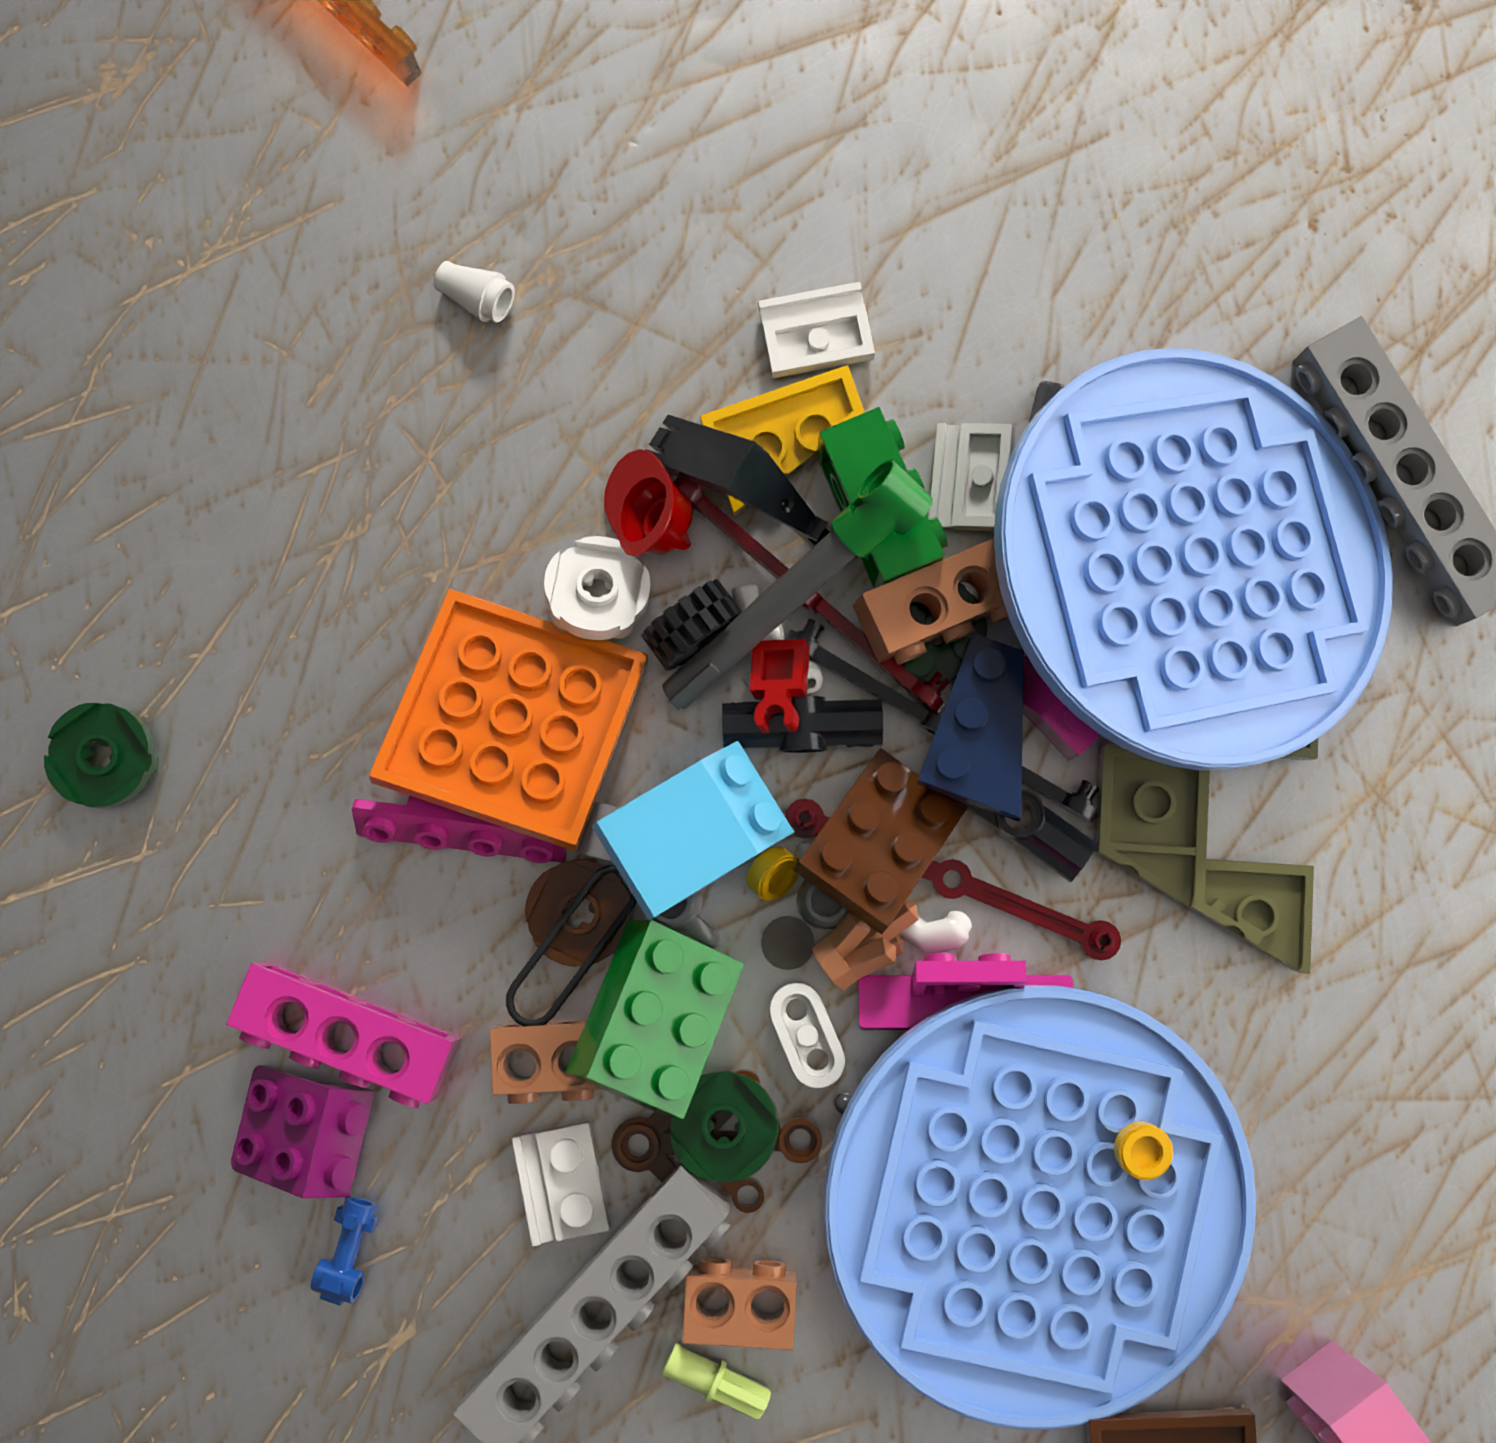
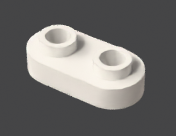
M793 982L782 986L772 997L770 1016L791 1068L797 1079L804 1085L812 1088L828 1087L835 1083L842 1075L845 1066V1056L824 1004L816 990L807 984ZM793 999H800L807 1006L806 1014L800 1019H792L786 1013V1006ZM821 1049L826 1052L828 1060L824 1067L815 1069L809 1066L807 1056L812 1050Z

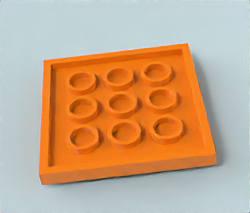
M449 589L370 771V781L373 784L576 852L646 668L648 654L607 640L580 638L568 631L559 629L552 622Z

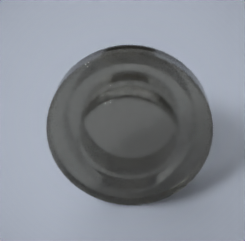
M792 916L779 917L773 920L765 928L761 939V947L765 958L773 966L783 970H793L803 966L812 956L813 951L811 948L815 945L810 927L801 919Z

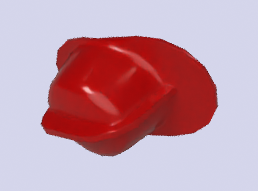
M638 449L627 453L617 462L611 472L604 494L605 512L620 542L621 548L626 555L638 557L647 552L664 555L672 552L674 549L688 550L691 546V541L687 532L693 515L690 499L672 482L661 461L651 451Z

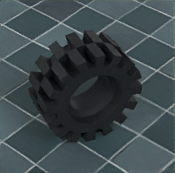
M715 579L706 582L702 587H697L688 596L685 595L680 598L674 606L668 607L663 611V615L655 618L651 625L644 629L641 637L665 670H673L677 666L686 663L689 658L693 657L742 611L720 581Z

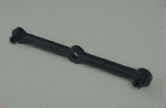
M808 618L802 631L789 630L785 639H805L810 646L809 659L823 665L878 699H882L885 703L919 722V726L935 735L941 716L920 706L819 646L817 639L825 629L823 625L818 623L814 631L811 632L816 621ZM1022 766V783L1057 803L1071 814L1089 823L1093 822L1098 813V810L1093 807L1092 803L1096 793L1100 790L1097 786H1092L1090 782L1082 780L1077 792H1072L1071 794Z

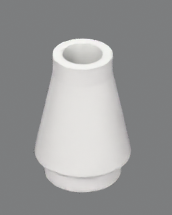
M445 261L439 266L434 277L435 290L446 294L482 322L490 320L495 322L502 321L509 313L514 301V285L506 281V277L502 273L455 265Z

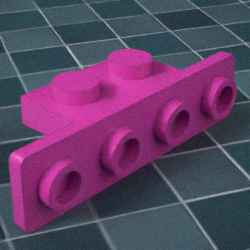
M409 796L407 805L355 799L352 806L356 834L378 843L390 841L419 844L431 850L452 848L472 851L477 855L486 857L497 854L521 857L533 863H547L549 861L562 863L566 859V848Z
M949 953L929 954L924 957V961L915 962L912 975H867L858 979L859 1028L861 1030H910L933 1013L975 994L1004 987L1024 988L1025 985H1059L1073 988V980L1069 975H1027L1026 961H1011V956L1004 953L983 954L978 957V961H957L956 955Z

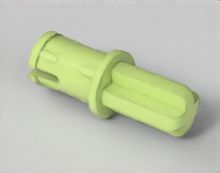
M675 1343L661 1374L665 1378L668 1377L705 1395L704 1402L708 1404L713 1399L753 1419L761 1418L767 1408L771 1395L768 1387L726 1368L727 1361L722 1359L718 1364L681 1347L678 1343Z

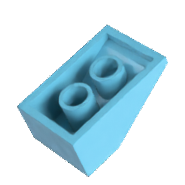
M738 741L698 761L592 825L593 830L648 920L653 919L744 865L794 833Z

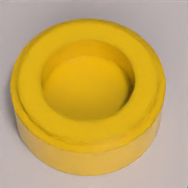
M781 846L765 850L750 866L746 878L747 886L764 901H772L782 897L793 887L799 874L793 871L798 860Z
M1137 1121L1126 1125L1118 1133L1114 1142V1156L1118 1165L1132 1177L1139 1180H1152L1160 1177L1169 1168L1173 1158V1147L1170 1138L1162 1129L1148 1122Z

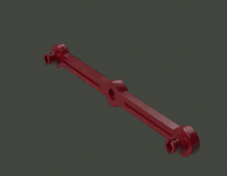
M679 477L673 481L690 499L692 508L700 512L776 579L780 578L789 569L703 495V490L706 487ZM818 592L801 605L809 612L817 613L903 687L921 706L937 715L946 706L941 694L951 685V682L945 678L937 686V683L943 677L941 673L936 671L928 683H923L902 665H898L893 658L878 663L866 635L829 604Z
M805 798L793 802L785 815L794 831L792 834L804 839L813 837L816 834L818 835L829 820V817L824 816V812L818 803ZM950 859L941 863L933 860L921 877L931 881L937 894L943 898L956 899L965 895L1079 942L1083 952L1092 959L1101 961L1110 959L1120 949V932L1110 922L1097 920L1087 924L972 877L968 866L959 860ZM949 870H954L960 875V883L955 888H949L944 883V875Z

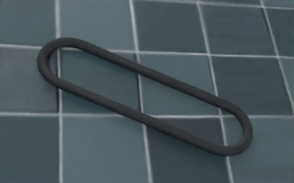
M615 865L599 868L589 878L510 985L506 994V1007L509 1015L516 1023L522 1026L547 1024L557 1014L635 908L637 901L631 892L628 904L549 1011L543 1017L536 1020L520 1016L514 1006V996L517 989L596 882L603 875L609 873L620 874Z

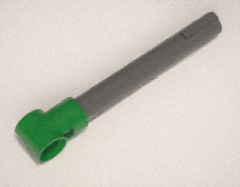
M893 459L881 463L862 483L858 491V498L832 520L833 529L663 683V690L669 702L678 710L680 708L686 709L856 556L861 558L867 557L893 531L897 534H904L914 528L928 513L933 498Z

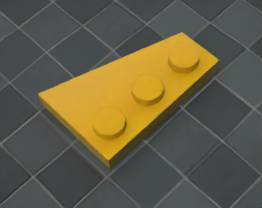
M846 365L700 415V421L704 426L755 441L769 453L784 475L788 477L817 455L820 431L863 414L865 411L849 367ZM727 495L734 517L748 507L734 499V497Z

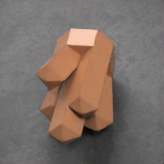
M906 900L882 935L857 916L848 912L835 929L814 944L811 949L818 963L832 982L843 991L858 979L894 964L895 958L903 954L904 938L900 933L918 921L917 906L914 902Z

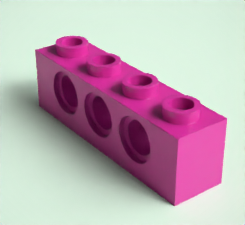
M266 961L250 964L226 1023L230 1027L241 1030L239 1039L246 1043L265 1049H270L272 1043L291 1050L289 1058L299 1064L311 1068H319L321 1063L341 1070L338 1076L341 1080L362 1088H369L371 1082L391 1090L388 1096L390 1099L413 1108H419L421 1102L429 1104L438 1098L461 1040L457 1036ZM290 1002L297 1004L304 1013V1023L298 1032L290 1030L283 1020L284 1009ZM338 1022L346 1023L353 1030L354 1043L349 1051L339 1049L333 1042L332 1032ZM387 1042L398 1044L404 1051L405 1061L402 1068L398 1071L389 1069L382 1061V1048Z

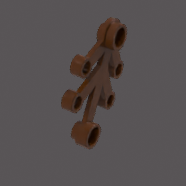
M750 1069L735 1071V1073L749 1076L760 1083L758 1075ZM653 1112L649 1118L632 1117L622 1122L614 1132L611 1144L613 1156L619 1165L632 1172L649 1170L663 1182L677 1167L666 1156L676 1155L671 1144V1132H665L670 1126L672 1117ZM717 1112L711 1118L716 1125L711 1134L717 1141L724 1136L728 1137L731 1141L737 1137L738 1133L735 1130H719L731 1118L733 1113L725 1117ZM805 1117L789 1119L780 1129L774 1151H781L785 1158L794 1163H807L813 1160L819 1154L822 1146V1137L818 1126L812 1120ZM796 1129H804L810 1134V1141L803 1148L794 1147L789 1140L790 1134ZM635 1134L644 1135L649 1141L648 1150L643 1153L634 1152L629 1146L630 1137ZM748 1177L739 1181L718 1182L732 1196L734 1206L741 1212H754L763 1204L764 1189L762 1184L755 1178ZM746 1185L754 1187L758 1191V1199L752 1204L742 1203L737 1195L741 1187Z

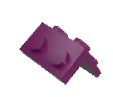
M256 1066L252 1072L231 1157L232 1169L235 1172L302 1199L350 1196L375 1091L355 1085L320 1084L272 1066Z

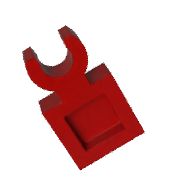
M805 639L765 640L752 649L750 692L755 699L764 698L759 702L754 712L755 723L762 733L769 732V720L776 713H785L784 725L789 732H796L799 726V715L792 704V697L807 696L810 646Z

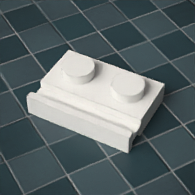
M860 282L758 301L772 379L874 360L875 351Z
M937 423L931 486L933 502L929 509V519L936 516L943 528L967 531H994L995 509L1000 484L1009 457L1014 450L1016 429L1013 424L960 423V425H946V423Z
M591 1120L540 1130L525 1135H516L512 1138L532 1247L538 1246L541 1243L557 1242L610 1230L611 1224Z

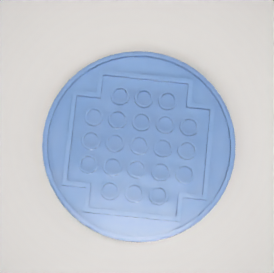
M1175 348L1140 351L1101 363L1079 375L1055 394L1038 411L1021 434L1009 457L1000 484L994 524L995 564L1006 611L1024 652L1054 695L1076 717L1101 736L1121 748L1146 759L1173 767L1193 770H1231L1258 765L1299 750L1326 733L1348 712L1372 677L1383 651L1392 608L1393 573L1386 528L1376 497L1370 484H1366L1363 480L1365 474L1357 461H1352L1353 453L1343 439H1339L1332 425L1294 390L1259 369L1223 355Z
M1025 985L1024 988L1004 987L975 994L952 1003L926 1017L896 1040L863 1077L847 1104L829 1153L823 1196L825 1242L831 1269L844 1303L858 1329L874 1352L897 1376L914 1390L948 1410L995 1426L1031 1430H1052L1088 1424L1089 1419L1114 1416L1152 1397L1179 1377L1201 1355L1217 1334L1235 1302L1251 1255L1256 1216L1254 1172L1247 1140L1232 1103L1208 1065L1185 1041L1167 1026L1143 1011L1111 997L1088 990L1059 985ZM1137 1121L1151 1123L1162 1129L1170 1138L1173 1147L1172 1162L1167 1171L1160 1177L1152 1180H1139L1129 1175L1118 1165L1114 1156V1142L1121 1129L1130 1123Z

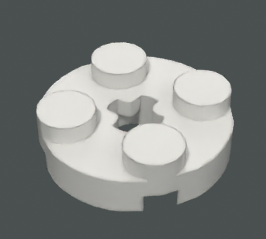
M591 536L577 540L574 547L567 549L562 554L560 550L553 556L546 568L544 597L551 613L552 622L559 629L584 639L606 640L627 637L633 631L634 625L642 619L647 610L651 586L650 575L645 564L643 567L636 557L626 555L621 548L619 540L602 536ZM594 579L604 580V587L611 591L608 594L602 595V597H592L589 592L583 590V586H592Z

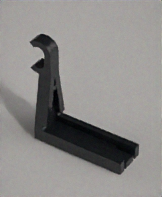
M667 415L663 424L669 429L659 427L649 443L653 449L664 453L662 455L651 451L661 461L668 474L734 497V499L791 528L812 547L830 532L826 529L828 522L815 516L769 453L755 441Z

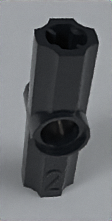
M822 696L792 697V704L799 715V726L796 732H789L785 727V713H776L769 720L768 733H762L754 720V712L759 702L722 703L723 748L736 741L740 743L743 749L779 748V752L783 753L827 751V747L853 748L883 745L882 699L826 701V698Z
M1022 790L1021 804L1030 811L1031 824L1029 828L1024 830H1016L1010 827L1004 816L952 798L993 827L1002 839L1014 842L1070 883L1083 869L1099 845L1044 806L1036 794L1028 790Z

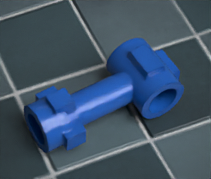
M348 1196L345 1198L344 1205L337 1207L334 1221L342 1224V1230L333 1261L325 1258L321 1259L311 1279L310 1288L312 1291L321 1293L320 1299L339 1306L344 1304V1302L354 1304L358 1299L364 1284L365 1272L353 1267L363 1233H372L376 1229L379 1217L374 1216L377 1208L376 1203L364 1198Z

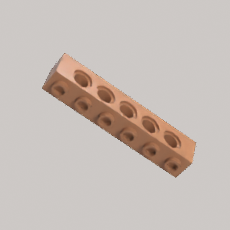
M994 538L861 594L852 605L878 663L894 657L898 665L926 653L927 649L924 644L941 636L945 644H949L973 633L975 629L972 623L990 616L993 624L1009 618L999 586L995 564ZM958 583H969L977 590L979 596L978 604L967 603L960 597ZM918 602L924 604L931 612V624L923 625L916 622L910 614V603Z

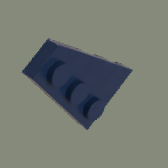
M975 633L972 634L917 780V785L1018 822L1021 819L1023 650Z

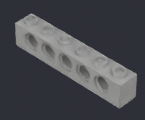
M1361 315L1307 346L1292 361L1296 366L1295 374L1298 383L1307 394L1315 397L1324 412L1323 417L1332 425L1339 439L1342 438L1353 453L1351 459L1353 462L1357 461L1364 471L1365 478L1363 480L1366 484H1370L1373 493L1378 499V507L1384 522L1389 527L1396 528L1407 546L1405 553L1409 563L1417 572L1425 575L1435 591L1433 599L1439 611L1446 618L1452 619L1456 626L1477 619L1496 607V530L1363 316ZM1341 376H1347L1356 382L1359 390L1358 395L1350 394L1344 390L1341 385ZM1369 420L1377 421L1384 427L1386 432L1385 440L1378 439L1372 435L1368 427ZM1397 464H1402L1411 471L1413 475L1412 485L1405 484L1399 479L1396 472ZM1425 508L1437 513L1441 521L1440 530H1435L1427 524L1424 517ZM1454 553L1460 554L1467 561V576L1460 574L1453 565Z
M680 1162L469 1390L452 1415L481 1443H532L544 1427L538 1420L552 1406L560 1412L581 1388V1385L575 1380L587 1367L590 1366L596 1372L618 1348L613 1339L627 1325L632 1331H635L650 1315L656 1306L650 1299L661 1287L665 1285L671 1291L688 1274L693 1265L687 1259L702 1244L709 1250L725 1234L730 1224L724 1219L728 1216L731 1203L706 1179L692 1174ZM666 1219L677 1220L684 1226L687 1237L680 1242H669L659 1233L658 1224ZM628 1260H637L646 1266L649 1278L642 1282L630 1281L624 1276L621 1264ZM589 1301L604 1303L610 1310L611 1319L605 1322L592 1320L586 1314L584 1304ZM555 1341L565 1343L572 1350L574 1359L568 1362L555 1360L548 1351V1344ZM522 1382L529 1385L533 1389L536 1399L530 1402L517 1399L512 1393L511 1384Z

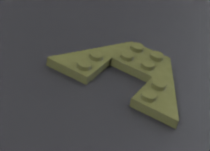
M1318 738L1307 746L1280 759H1318ZM1113 742L1100 747L1098 788L1100 790L1098 791L1096 843L1099 845L1095 849V853L1298 973L1310 974L1314 866L1206 859L1210 770L1173 767L1152 761L1123 749Z

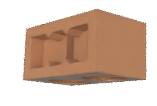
M587 1020L548 1022L545 1025L538 1026L507 1024L491 1028L493 1095L507 1094L509 1104L539 1102L540 1093L561 1092L563 1101L593 1099L594 1090L601 1088L566 1074V1068L562 1061L565 1049L577 1045ZM524 1049L533 1055L536 1069L531 1077L522 1078L512 1072L509 1059L514 1050Z
M703 1257L699 1259V1265H693L686 1275L682 1344L793 1350L797 1286L796 1271L786 1270L785 1263L772 1260L754 1261L753 1268L731 1267L732 1261L726 1258ZM716 1287L727 1295L729 1301L721 1310L709 1311L699 1303V1293L706 1288ZM766 1290L777 1293L783 1300L781 1308L773 1314L758 1312L752 1304L753 1298L758 1293Z

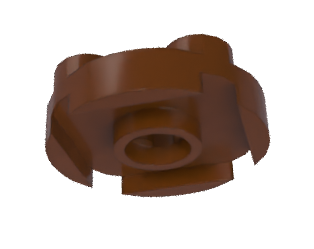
M585 859L562 862L548 869L537 878L529 891L525 904L526 922H528L529 932L537 948L565 912L566 905L569 902L572 903L589 878L599 868L605 867V865ZM616 873L603 875L585 897L590 901L588 910L594 914L592 922H582L578 928H575L569 924L570 918L545 951L544 955L566 966L577 967L583 965L631 898L629 890ZM633 910L593 964L599 963L615 953L628 920H633Z

